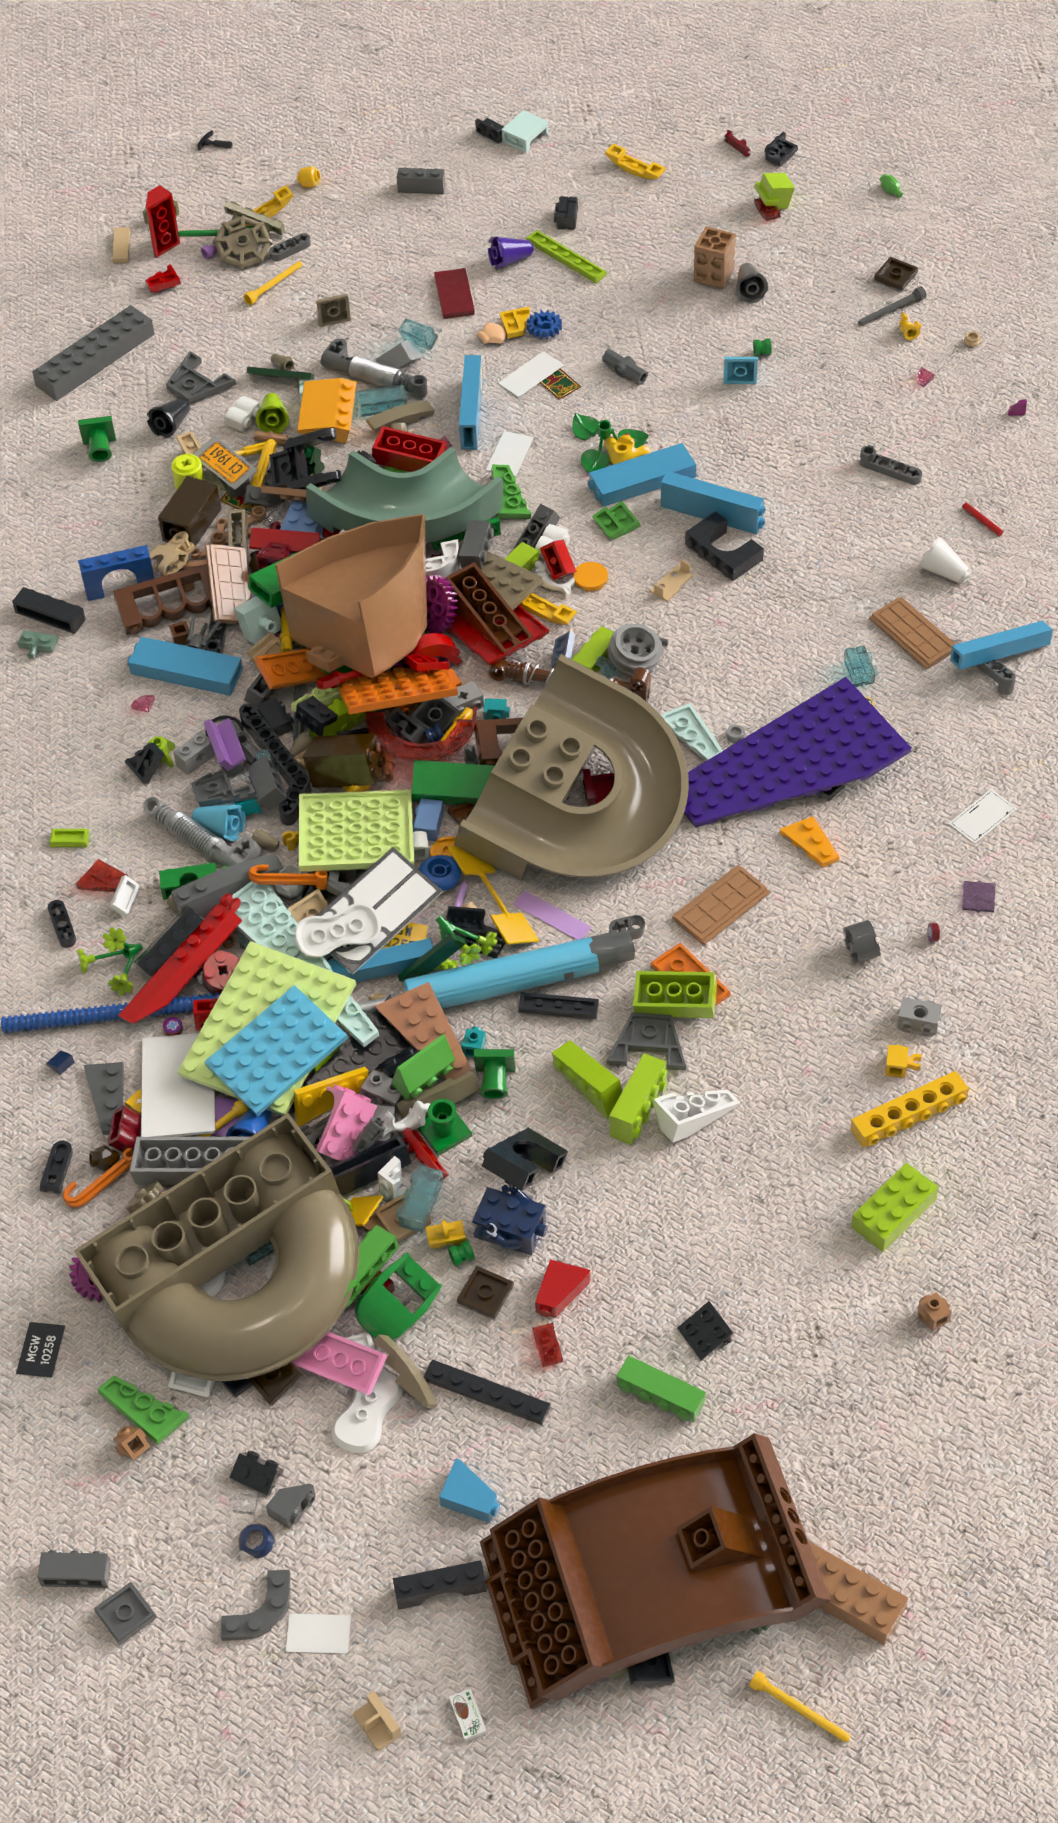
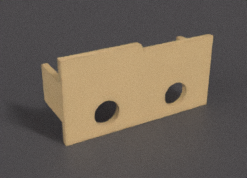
M681 559L680 567L676 565L650 589V592L668 602L681 590L680 587L693 576L690 573V564ZM672 573L678 574L676 577L671 576Z

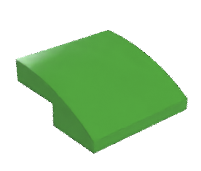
M622 501L609 510L607 507H604L592 516L609 539L621 537L641 526L637 518Z

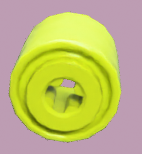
M183 454L172 461L171 468L176 490L186 476L204 481L201 460L197 456Z

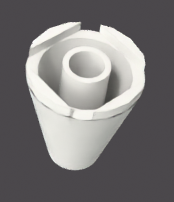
M939 537L931 545L930 551L927 550L923 556L920 567L957 583L965 582L970 575L968 572L969 568L950 546Z

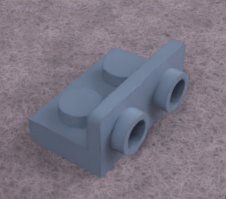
M571 631L555 639L551 661L552 668L555 667L561 654L572 659L575 634Z

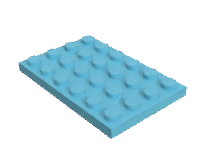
M294 985L204 1061V1063L258 1117L347 1040L348 1037L343 1030Z

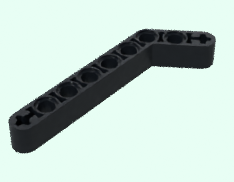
M243 704L239 708L243 727L266 757L276 765L277 771L289 785L286 792L287 799L280 803L278 809L281 823L286 826L293 825L299 817V794H311L310 778L255 706Z

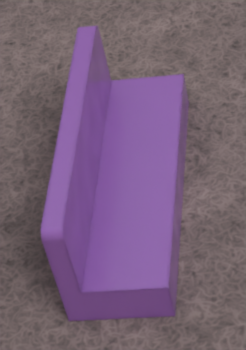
M229 718L218 725L210 719L204 722L218 763L229 771L246 760L232 721Z

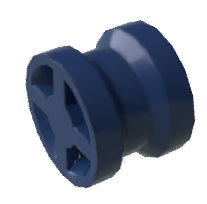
M438 724L434 725L431 729H424L431 746L435 745L443 737Z

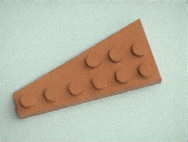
M429 982L375 1005V1009L401 1033L407 1042L420 1051L444 1034L455 1058L452 1066L453 1070L448 1075L443 1076L445 1080L448 1078L455 1080L472 1071Z

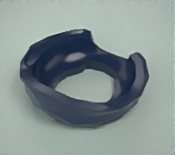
M262 1524L246 1526L241 1531L238 1539L240 1550L254 1556V1558L266 1556L274 1545L273 1534ZM252 1531H259L263 1534L262 1543L254 1549L248 1548L245 1545L247 1535Z

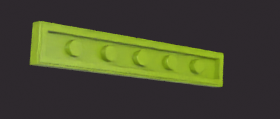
M538 230L526 237V240H529L534 247L594 283H598L607 276V271Z

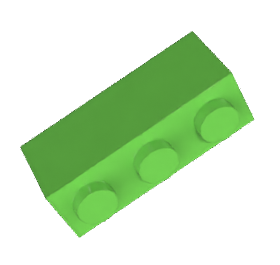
M444 1034L397 1067L391 1083L406 1101L411 1097L415 1099L423 1092V1088L433 1086L438 1081V1077L442 1074L446 1076L453 1070L452 1066L455 1058Z

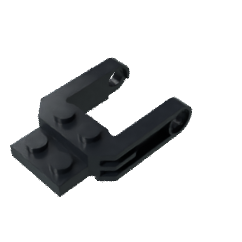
M324 428L288 439L283 446V451L269 455L273 487L282 488L289 486L292 489L306 490V486L310 483L319 488L340 482L342 480L340 470L308 476L306 454L304 453L306 448L335 440L336 429Z

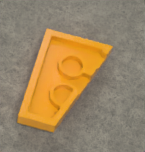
M814 816L780 828L779 833L783 837H788L793 845L803 849L806 855L822 868L839 861L840 856Z

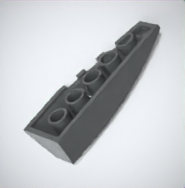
M276 853L250 859L208 874L171 891L172 900L179 913L186 906H190L197 914L204 918L215 905L219 904L222 896L227 893L233 895L251 882L248 876L251 867L261 864L269 865V870L256 872L259 874L279 873L284 867Z

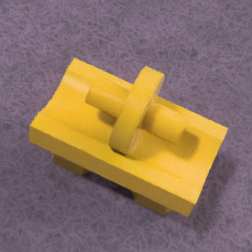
M442 1220V1224L425 1227L429 1248H441L442 1245L447 1244L458 1245L466 1241L462 1220L446 1223V1220Z

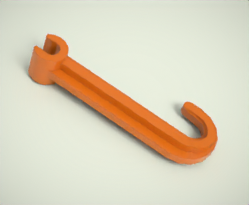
M261 864L251 867L248 872L249 879L256 884L315 885L317 889H327V871H316L315 874L256 873L269 870V865Z
M127 1148L123 1152L121 1160L75 1197L69 1196L77 1186L75 1182H71L63 1192L65 1203L70 1207L78 1208L84 1206L131 1167L132 1148Z

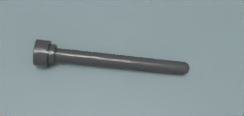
M922 286L914 289L911 295L861 318L858 324L864 325L911 301L925 299L927 297L925 289Z

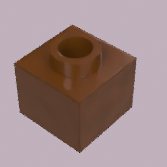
M186 621L169 625L174 644H189L187 641L189 627Z

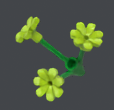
M442 915L435 919L439 924L438 928L441 930V940L450 933L454 934V930L482 944L481 947L477 944H473L470 947L465 944L460 948L462 953L459 955L462 966L471 964L472 959L478 960L480 955L477 953L480 951L483 952V955L487 956L491 952L492 946H495L497 943L495 939L497 933L489 931L486 937L476 936L450 924L448 920L445 921ZM448 958L434 970L456 968L458 961Z
M111 927L109 929L110 934H103V939L107 940L103 943L104 948H109L110 953L86 956L83 949H78L77 954L81 962L79 966L82 974H84L88 969V963L123 954L124 957L129 959L124 973L120 977L114 975L109 980L108 986H112V991L119 990L118 994L124 996L125 991L129 994L132 993L133 983L127 982V974L134 958L143 949V946L140 943H126V936L123 935L124 931L121 928H118L116 931L114 927Z

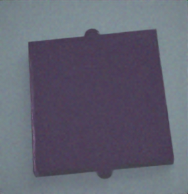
M964 881L962 910L976 911L977 913L980 911L994 912L995 883Z

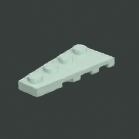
M691 703L661 714L674 734L704 761L723 751Z

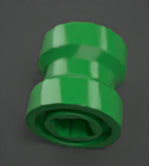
M770 338L763 341L759 339L753 340L754 356L772 354Z
M468 1240L461 1242L459 1246L453 1245L448 1247L450 1258L455 1267L462 1265L463 1261L470 1262L475 1260L473 1249Z

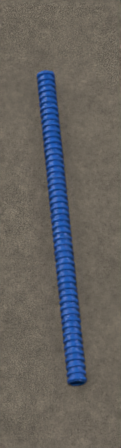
M216 992V994L210 993V995L205 993L204 996L198 994L196 997L195 995L191 997L187 995L185 998L180 996L178 999L175 997L169 1005L152 1013L150 1016L154 1017V1015H157L158 1017L160 1014L166 1016L167 1013L172 1015V1013L178 1014V1012L184 1014L185 1011L190 1013V1011H193V1000L215 999L217 995L221 994ZM125 1002L124 1005L118 1003V1005L112 1004V1006L107 1004L106 1007L100 1005L98 1008L94 1006V1008L88 1007L87 1009L82 1007L80 1010L79 1008L75 1010L69 1009V1011L64 1009L63 1012L57 1010V1012L51 1011V1013L45 1011V1014H42V1012L38 1014L33 1013L32 1015L27 1013L26 1016L21 1014L20 1016L14 1015L12 1017L10 1015L8 1018L2 1016L1 1029L4 1034H7L8 1031L13 1033V1031L19 1032V1030L25 1032L26 1029L28 1031L32 1029L38 1030V1028L43 1030L44 1027L50 1029V1027L56 1028V1026L60 1028L62 1025L68 1027L70 1024L71 1026H74V1024L80 1025L81 1023L86 1025L87 1022L92 1024L93 1022L99 1023V1021L104 1023L105 1020L111 1022V1020L117 1021V1019H120L122 1021L123 1019L118 1015L128 1003Z

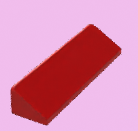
M253 527L249 548L262 550L269 542L290 545L289 552L297 553L320 542L321 537L320 533Z

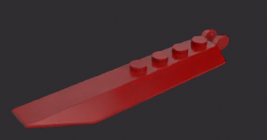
M229 893L222 896L219 904L209 911L203 918L204 921L152 975L118 1016L134 1024L169 1005L205 964L208 957L214 954L242 922V919L235 914L241 905V900L236 897L232 899L233 897Z

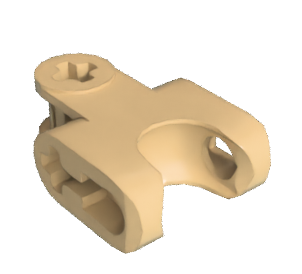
M187 532L177 533L166 545L159 544L149 553L151 561L153 559L156 560L152 565L153 572L159 570L162 576L176 573L186 564L188 554L195 549V545L188 540Z

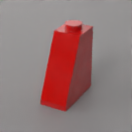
M550 1259L535 1301L536 1313L544 1317L551 1316L556 1318L590 1284V1270Z

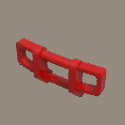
M356 670L344 674L338 671L329 672V675L316 681L317 688L322 690L333 689L337 687V684L345 683L346 680L364 674Z

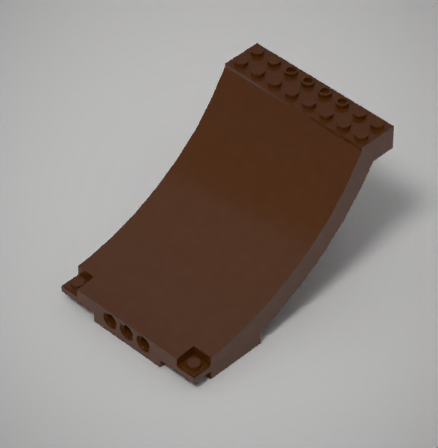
M756 1433L733 1447L705 1450L660 1460L598 1479L549 1500L539 1497L489 1529L491 1534L479 1541L490 1578L486 1580V1585L511 1665L518 1667L530 1709H536L551 1699L560 1700L604 1677L679 1648L734 1632L792 1621L796 1622L831 1601L769 1437Z

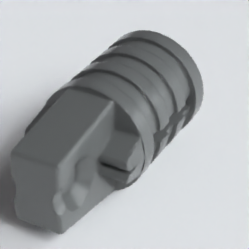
M370 1118L351 1146L353 1150L360 1153L370 1148L381 1136L382 1132L385 1131V1126L375 1118Z

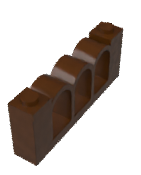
M207 564L113 591L114 600L126 635L139 633L143 630V626L155 627L159 625L163 617L173 621L181 619L186 614V611L199 614L206 611L209 606L212 610ZM201 581L206 595L205 599L198 603L190 602L186 598L182 586ZM177 587L182 605L177 609H167L162 604L158 592ZM153 594L159 610L153 616H143L137 608L135 599Z
M523 717L476 720L474 733L480 765H496L503 753L498 744L497 734L515 733Z

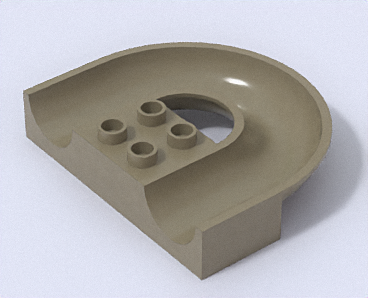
M561 654L542 693L535 704H531L493 768L472 812L460 824L454 845L519 880L523 877L529 864L554 874L581 878L609 876L632 869L650 859L664 847L676 831L683 817L689 790L688 770L683 750L668 723L644 699L627 688ZM596 748L599 749L608 758L614 771V785L610 794L598 804L588 807H574L564 804Z
M287 1113L81 1245L74 1252L86 1274L126 1334L147 1357L160 1366L187 1377L210 1381H232L256 1377L289 1364L313 1348L330 1331L343 1313L352 1295L353 1287L344 1297L350 1281L356 1279L360 1247L354 1218L339 1192L331 1169L289 1113ZM267 1242H272L276 1256L274 1270L266 1284L254 1294L238 1300H221L208 1295L200 1288V1286Z

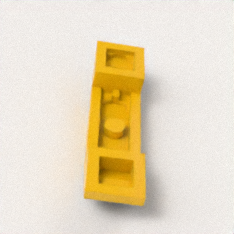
M614 143L605 152V155L621 169L641 178L658 179L666 170L665 167L655 162L648 165L627 155L625 148Z
M285 185L273 192L274 198L253 211L258 214L263 213L268 218H271L282 210L294 195Z
M531 593L519 604L532 614L561 625H568L577 614V611L564 604L557 606L534 593Z

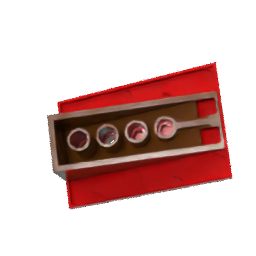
M475 562L445 577L446 581H450L449 586L454 587L452 593H456L454 599L458 600L455 603L458 609H454L457 616L452 617L454 623H450L451 627L447 628V630L473 653H476L487 665L496 664L501 659L513 655L519 649L525 648L532 642L540 640L549 634V629L518 605L512 610Z

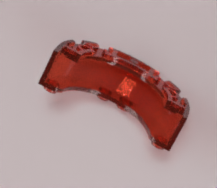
M473 706L472 720L457 719L456 726L447 739L432 743H412L397 736L394 737L389 732V728L385 723L384 713L367 711L366 725L369 734L376 733L377 739L381 743V749L387 754L407 762H414V760L438 762L458 754L469 744L474 735L477 707Z

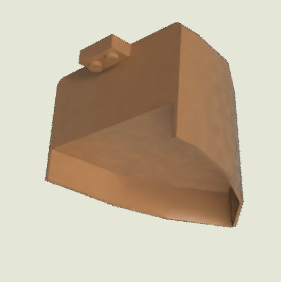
M424 514L371 522L330 536L275 564L291 638L296 643L311 649L306 652L307 661L325 671L332 672L345 665L374 678L411 653L427 628Z

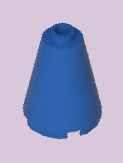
M248 1109L229 1128L226 1137L253 1136L270 1124L272 1112L265 1110L257 1117Z

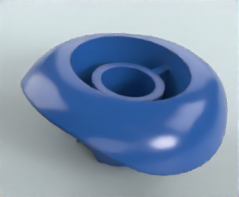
M447 855L429 857L418 868L443 891L455 887L461 878V869L454 857Z

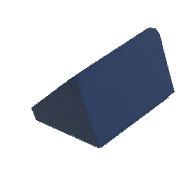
M60 1050L46 1064L61 1075L75 1062L71 1054Z

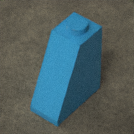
M456 1458L439 1496L440 1506L490 1523L492 1517L497 1516L500 1508L497 1494L460 1459Z

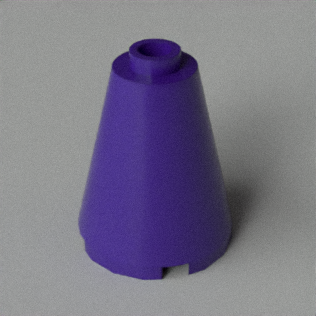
M494 236L488 242L491 243V248H488L489 260L491 265L496 266L495 269H500L530 257L534 251L533 244L529 240Z

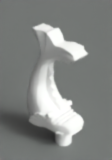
M537 561L534 567L537 568L535 574L543 579V583L540 586L549 590L560 591L564 594L565 599H567L571 595V588L575 584L574 578L569 579L564 584H557L550 578L546 562L542 564Z
M416 1101L413 1108H409V1114L394 1123V1116L389 1111L385 1113L383 1125L386 1129L382 1132L381 1136L384 1137L391 1131L403 1132L407 1127L415 1130L420 1126H424L425 1114L430 1103L423 1104L421 1101Z

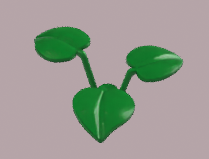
M575 413L572 428L577 438L588 440L591 436L595 437L597 434L600 437L598 451L588 449L581 455V464L586 472L596 471L608 466L609 455L601 452L603 440L608 439L611 434L617 440L620 436L628 433L634 439L635 448L643 446L648 439L647 433L635 429H623L619 431L617 437L614 429H611V423L608 420H601L599 422L593 417Z

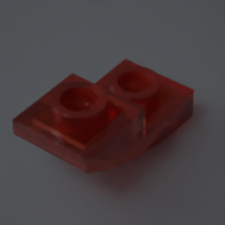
M760 197L754 199L759 213L766 221L781 218V212L775 206H765Z
M553 1323L532 1327L542 1367L563 1363Z

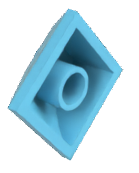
M724 357V384H757L758 357Z

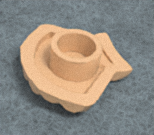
M489 322L485 324L482 331L477 333V336L484 344L488 342L503 343L506 332L501 325Z

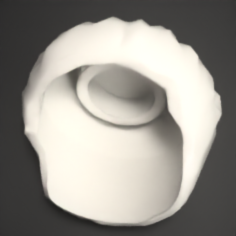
M288 864L279 871V873L304 874L303 871L299 872V867L293 864ZM275 885V889L279 895L290 899L300 896L305 891L307 885Z

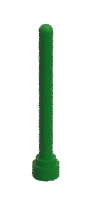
M219 230L178 231V236H217ZM226 231L224 236H228L229 232Z

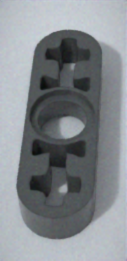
M301 233L272 246L269 249L270 259L280 261L310 247V236L306 233Z

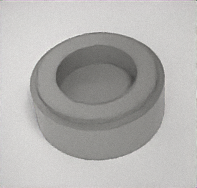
M732 725L728 727L726 737L730 742L737 743L745 737V730L739 725Z

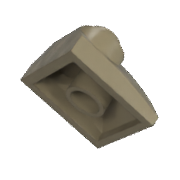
M348 294L316 300V315L319 327L351 321Z

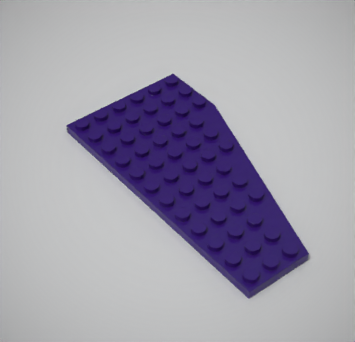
M844 677L688 772L689 790L684 815L696 828L717 822L720 818L745 811L747 813L774 806L777 802L802 795L807 797L821 791L832 790L834 786L859 779L864 781L911 753L912 747L849 679Z

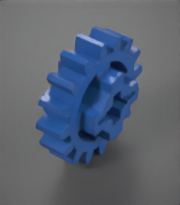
M540 310V313L534 312V315H530V319H527V331H529L530 335L534 334V338L540 336V339H543V337L549 339V336L554 338L555 334H560L559 330H562V319H560L559 314L555 315L554 311L549 313V310L546 312Z

